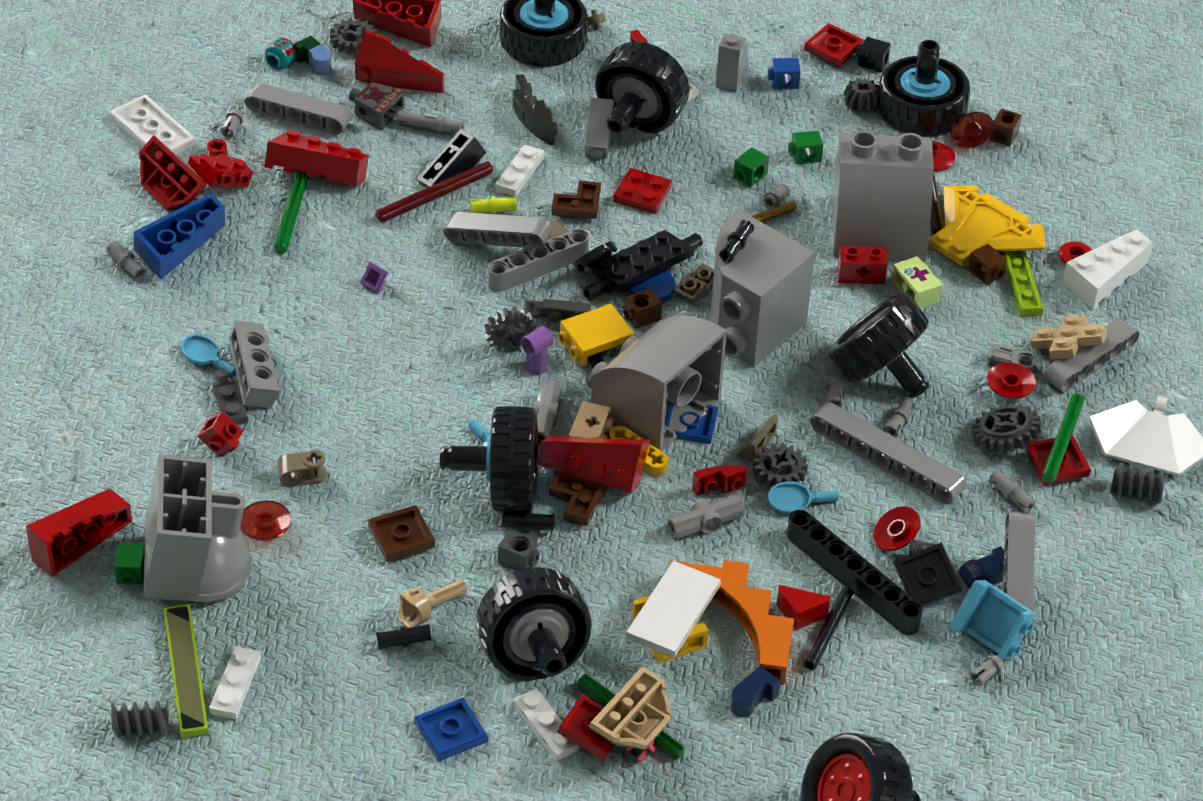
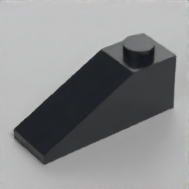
M460 129L418 176L417 180L430 187L474 167L487 152L474 136Z

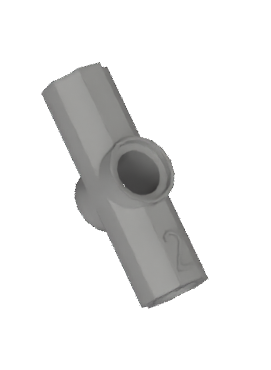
M547 380L541 383L537 401H534L532 406L536 410L538 420V447H540L542 440L551 436L553 426H556L558 420L561 386L554 380Z
M733 495L710 503L708 500H700L692 506L691 510L667 518L669 533L673 539H678L701 530L705 534L713 533L719 529L722 523L745 515L743 500L739 495Z

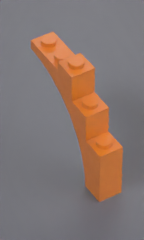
M723 560L721 568L676 561L721 579V585L713 596L712 601L725 608L747 631L755 647L758 667H763L778 678L780 684L785 685L794 618L769 615L772 591L747 587L749 563Z

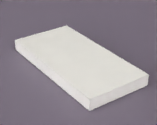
M146 94L108 112L109 118L142 148L153 135L175 154H179L197 145L196 138Z
M673 561L627 630L626 638L675 658L719 589L721 579Z

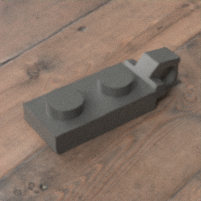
M544 299L543 301L526 300L525 310L526 313L531 312L535 319L547 317L550 320L559 321L591 311L590 303Z
M225 368L215 370L217 383L212 384V390L219 413L223 411L236 425L248 423V415L237 383H235L234 379L228 380Z

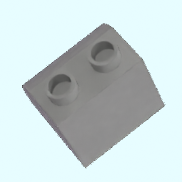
M866 130L856 131L853 134H839L832 193L833 256L839 257L840 247L887 248V259L907 260L918 256L921 261L926 262L933 192L932 138H922L915 133H904L900 136L875 135Z
M739 209L724 223L717 238L710 322L727 330L725 355L731 358L738 357L755 367L807 323L815 252ZM742 220L752 222L755 228L747 238L746 246L738 251L732 262L728 263V260L727 262L723 261L719 253L726 245L728 236L736 231Z
M672 316L659 321L641 337L632 336L628 338L622 345L619 355L608 364L600 362L592 369L587 380L588 387L592 389L591 403L611 407V418H614L613 426L627 427L641 438L650 439L649 443L660 451L665 450L677 439L674 430L684 432L688 429V426L681 422L683 413L695 412L701 418L709 410V408H706V405L715 406L721 401L727 330L715 323L694 316ZM669 402H672L674 407L669 427L664 424ZM691 402V403L695 404L696 406L687 405V404ZM687 414L683 419L688 424H694L697 421V416Z

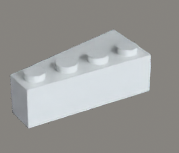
M1136 229L1070 260L1066 264L1063 284L1094 310L1102 299L1105 300L1110 296L1111 291L1116 287L1122 286L1126 278L1132 277L1148 263L1152 241Z

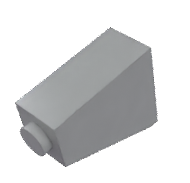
M725 33L718 49L716 87L737 92L749 67L747 42L744 37Z
M591 99L584 144L586 156L594 159L608 157L613 132L607 126V118L614 109V100Z

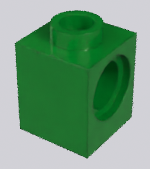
M819 131L792 133V142L788 143V151L790 156L793 155L795 164L822 162L823 142Z
M751 147L735 160L733 177L752 187L768 174L769 156Z
M118 543L114 564L117 584H143L144 543Z

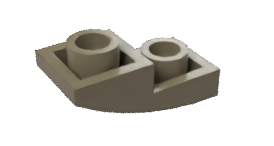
M701 263L692 275L687 273L674 289V293L694 303L713 288L714 269Z

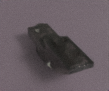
M524 74L516 75L515 90H512V108L516 116L533 135L549 145H554L555 135H558V128L556 122L552 121L551 109L546 107L544 100L537 101V97L532 95V85L530 82L527 83Z

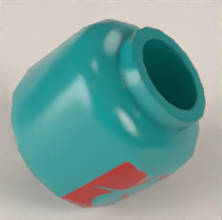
M282 37L276 38L265 49L266 62L275 69L287 68L297 56L293 42Z

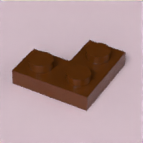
M579 181L577 195L554 193L551 215L597 219L601 182Z
M557 471L549 487L550 496L569 501L564 511V520L588 526L605 492V485L559 471Z

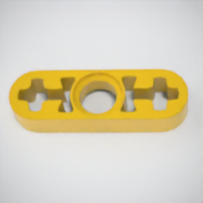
M624 426L613 427L609 432V439H643ZM649 443L643 470L652 476L664 475L668 470V456Z

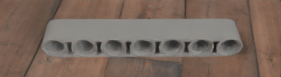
M831 402L824 404L810 418L812 428L819 434L942 503H952L967 486L965 478L960 473Z

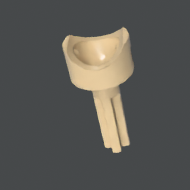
M456 581L427 594H424L418 588H413L399 594L400 609L398 620L406 628L415 627L427 622L431 618L432 608L467 593L464 581Z

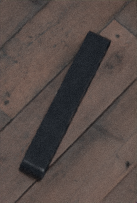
M795 510L790 513L787 538L841 584L852 589L859 599L899 632L905 635H914L919 631L923 612L920 603L805 510Z

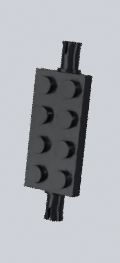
M666 230L657 232L655 235L591 265L592 274L598 277L599 280L583 287V294L586 299L591 301L604 293L609 294L615 290L621 292L694 256V249L701 247L703 240L697 233L681 240Z

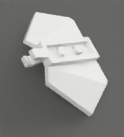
M1158 396L1153 412L1148 411L1139 402L1134 400L1092 415L1089 418L1101 451L1105 456L1128 462L1129 466L1133 465L1134 469L1137 470L1142 467L1145 472H1149L1151 469L1176 476L1183 475L1203 460V437L1184 413L1170 416L1163 415L1168 398Z

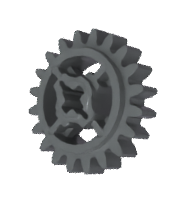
M1012 403L1008 406L1001 404L995 409L991 407L988 413L982 412V418H975L976 423L972 424V433L977 446H982L983 450L990 448L991 453L1001 451V454H1003L1005 451L1014 452L1018 448L1024 449V445H1032V439H1038V433L1042 432L1040 416L1037 415V411H1031L1030 406L1023 408L1022 404L1018 406H1013Z

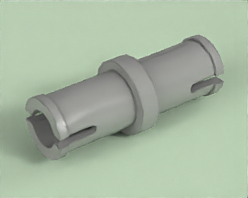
M113 241L107 246V253L117 261V265L121 269H126L135 280L144 277L146 268L135 259V255L132 252L126 251L118 241Z
M905 397L900 401L897 409L891 412L890 420L883 428L884 432L895 438L898 436L901 428L908 424L909 416L916 407V404H913L914 400Z
M999 469L990 475L988 482L1001 491L1006 500L1014 502L1025 513L1033 509L1036 500L1025 493L1019 483L1012 482Z

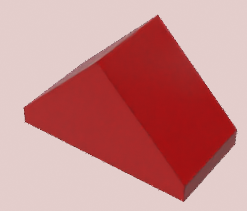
M779 585L776 606L785 617L794 618L793 628L797 631L827 618L831 596Z

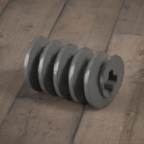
M1120 463L1114 470L1110 493L1117 487L1119 495H1122L1125 489H1127L1128 497H1132L1135 491H1137L1139 499H1142L1145 493H1147L1150 502H1152L1155 496H1158V502L1160 503L1165 484L1164 472L1160 471L1155 478L1154 470L1150 469L1147 475H1145L1144 468L1140 467L1137 473H1134V466L1130 465L1124 471V464Z
M157 700L153 709L150 708L148 701L144 702L142 709H139L137 702H133L131 710H128L126 703L122 702L120 711H117L115 704L111 703L112 730H114L117 738L122 737L124 730H126L128 737H133L135 729H137L139 736L143 737L147 728L151 736L156 735L158 728L162 735H166L169 728L168 700L166 701L165 708H162L159 700Z

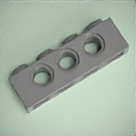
M235 320L229 336V343L243 405L272 408L275 399H278L280 396L281 388L276 380L277 371L272 363L273 354L269 350L268 334H265L264 325L261 323Z

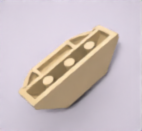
M641 667L591 721L589 727L616 746L646 749L672 719L670 703L665 691V681L646 668Z

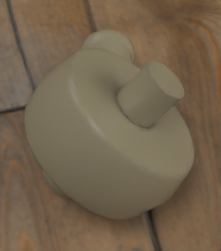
M596 9L591 10L592 16L588 17V25L594 24L595 29L600 28L599 23L606 21L604 13L597 14Z

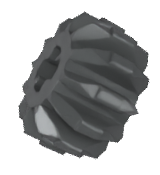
M856 78L855 81H849L846 89H844L845 105L850 106L851 110H859V113L861 111L869 112L870 109L876 110L879 85L874 84V80L867 81L866 78L864 80Z

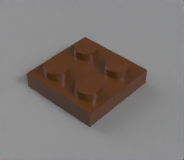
M416 505L368 519V527L386 562L435 548V540Z

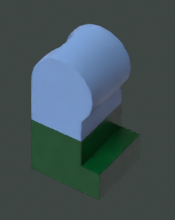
M313 36L294 43L297 52L295 60L302 63L305 61L313 67L315 73L320 75L331 72V53Z

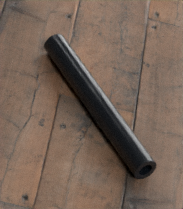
M848 587L841 589L804 661V666L807 669L815 670L854 594L852 589Z

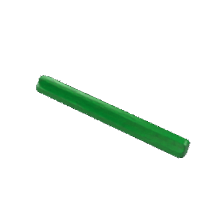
M297 172L295 174L274 244V251L276 253L284 254L288 249L308 181L305 172Z
M1074 393L1071 396L1042 472L1041 478L1043 481L1052 483L1056 479L1084 404L1085 397L1082 394Z
M584 674L578 679V687L604 707L615 696L613 692L588 674ZM664 730L654 739V744L672 758L677 760L683 756L685 746Z

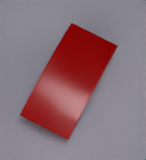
M723 465L693 472L692 490L697 496L720 488L723 494L737 491L746 486L747 468L743 465Z

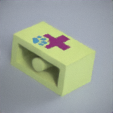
M918 256L893 265L891 282L901 293H908L920 308L940 302L943 289L942 283Z

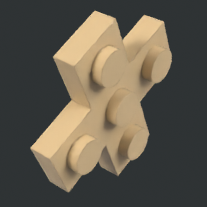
M1069 315L1063 318L1060 327L1057 329L1044 327L1036 330L1031 339L1032 350L1049 349L1050 360L1074 358L1079 346L1103 345L1107 336L1106 325L1089 324L1087 316Z

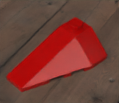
M368 30L364 33L355 60L356 80L368 84L374 82L393 88L444 92L443 72L424 60L418 61L408 55L410 51L405 48L400 50L391 44L392 40L386 36Z

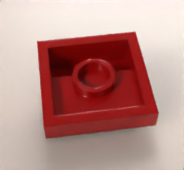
M206 154L190 156L187 162L211 188L248 187L253 175V171L246 165L245 161L238 158L231 160L229 156L219 154L218 156Z

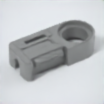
M992 344L986 365H997L1006 362L1020 364L1019 362L1026 361L1031 365L1025 367L1034 373L1037 359L1032 353Z

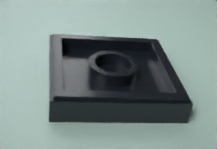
M942 542L893 561L905 592L920 603L922 607L963 590Z

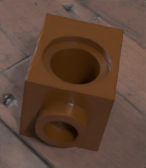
M1001 108L992 123L989 140L1010 147L1019 132L1022 115Z
M986 244L970 253L968 270L984 284L988 285L1004 276L1007 259L992 246Z
M650 288L625 297L624 316L636 329L661 320L662 302Z

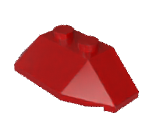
M155 135L139 151V159H141V185L168 211L192 202L207 185L187 163Z

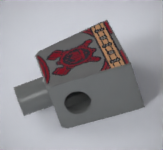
M373 82L363 91L353 88L349 93V100L355 102V115L379 130H383L397 116L398 111L405 108L404 90Z

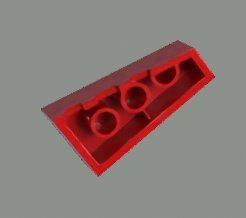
M352 0L354 19L360 18L361 22L368 21V24L374 25V27L428 47L432 46L442 18L441 0Z
M288 130L268 141L264 167L273 169L274 165L282 166L285 172L306 171V176L315 178L326 175V179L329 181L357 186L366 179L369 155L362 153L361 150L356 148H343L341 144L336 142L326 143L320 141L321 139L318 137H305L300 135L298 131Z
M549 436L541 441L536 465L631 493L639 487L650 439L629 440L627 438L604 439L600 437Z
M109 488L26 525L32 561L51 577L55 576L133 522L130 504Z

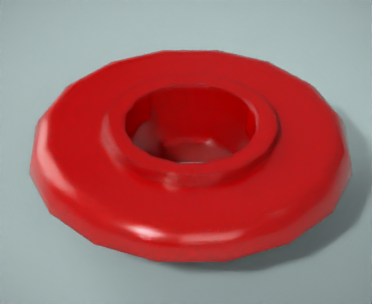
M1071 241L1060 246L1058 257L1067 264L1068 261L1077 258L1073 255L1081 256L1092 251V249L1085 243Z

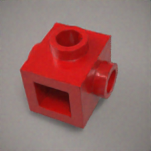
M221 411L206 420L197 437L217 456H220L227 451L230 453L238 447L240 443L238 439L243 430Z

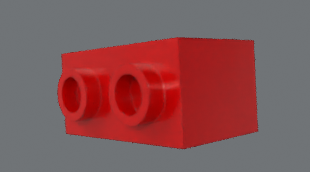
M840 247L837 266L838 283L885 285L888 267L887 248Z

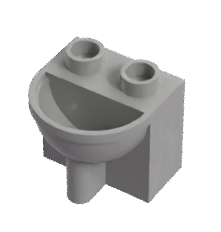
M158 455L145 517L143 597L159 598L166 601L212 602L233 595L245 583L251 563L248 545L240 529L246 501L242 495L237 493L212 491V460Z

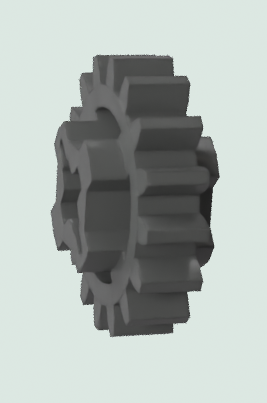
M349 18L348 21L341 20V24L335 23L334 28L330 29V43H332L333 48H338V52L344 50L346 54L353 52L357 55L364 33L367 30L376 33L374 25H368V21L362 23L360 18L356 21H353L352 18Z
M514 306L511 311H508L505 307L503 308V313L494 312L495 318L488 317V324H484V333L490 347L495 346L496 351L504 348L506 353L510 348L518 351V347L522 346L521 338L536 330L537 325L532 313H526L525 308L517 311L516 306Z
M771 443L770 449L763 446L762 452H756L755 459L753 460L754 476H759V483L766 481L767 488L781 482H804L808 469V464H806L807 458L801 457V450L793 451V445L785 448L784 443H781L780 447H776L774 443Z

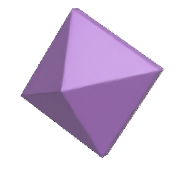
M369 262L360 283L379 293L389 272L373 262Z

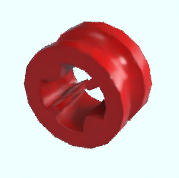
M213 139L207 143V154L209 156L228 155L227 143L224 140Z

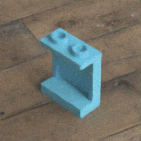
M978 580L972 584L950 627L958 632H967L998 653L1001 660H1008L1014 658L1021 649L1020 642L1024 635H1027L1034 626L1033 619L1036 613L986 580Z

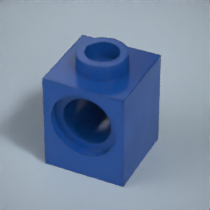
M772 58V67H768V80H772L773 89H799L801 73L799 59Z

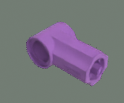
M544 326L521 338L522 348L526 352V370L531 374L541 375L547 371V351L554 341L552 334Z

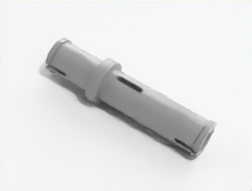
M399 110L397 113V124L436 130L440 134L443 132L457 134L460 129L464 130V121L445 119V116L434 117Z

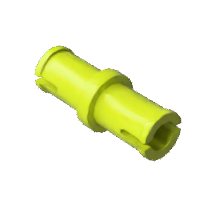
M491 196V199L470 200L471 213L492 212V214H497V212L517 211L516 197L496 198V196Z

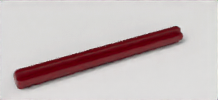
M489 161L483 162L378 209L376 217L379 222L392 219L492 174L493 166Z

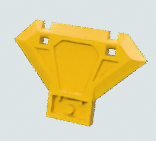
M975 185L944 186L945 227L929 238V246L962 267L969 262L972 251L986 244H989L998 252L1045 250L1044 226L1039 223L1034 225L1028 224L1031 221L1029 217L989 193L980 195L978 193L980 188Z

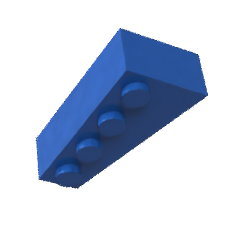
M209 193L134 231V251L162 279L225 226V206L212 193Z

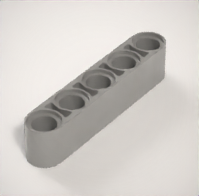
M262 83L256 84L245 98V105L253 112L333 134H341L353 116L350 109L346 106Z
M456 212L451 217L443 233L449 241L454 243L540 249L551 234L553 226L547 219L541 217Z
M574 229L548 239L540 249L525 248L492 261L488 265L489 289L495 292L505 291L573 264L577 259L589 252L588 232L583 229Z
M1117 319L1106 326L1107 336L1103 345L1079 346L1074 358L1057 359L1052 362L1045 370L1043 378L1060 391L1066 392L1134 346L1140 336V332L1122 319Z
M1008 512L1005 521L1003 592L1033 611L1035 515ZM1030 631L1027 635H1024V636L1029 637L1030 634H1031V631Z

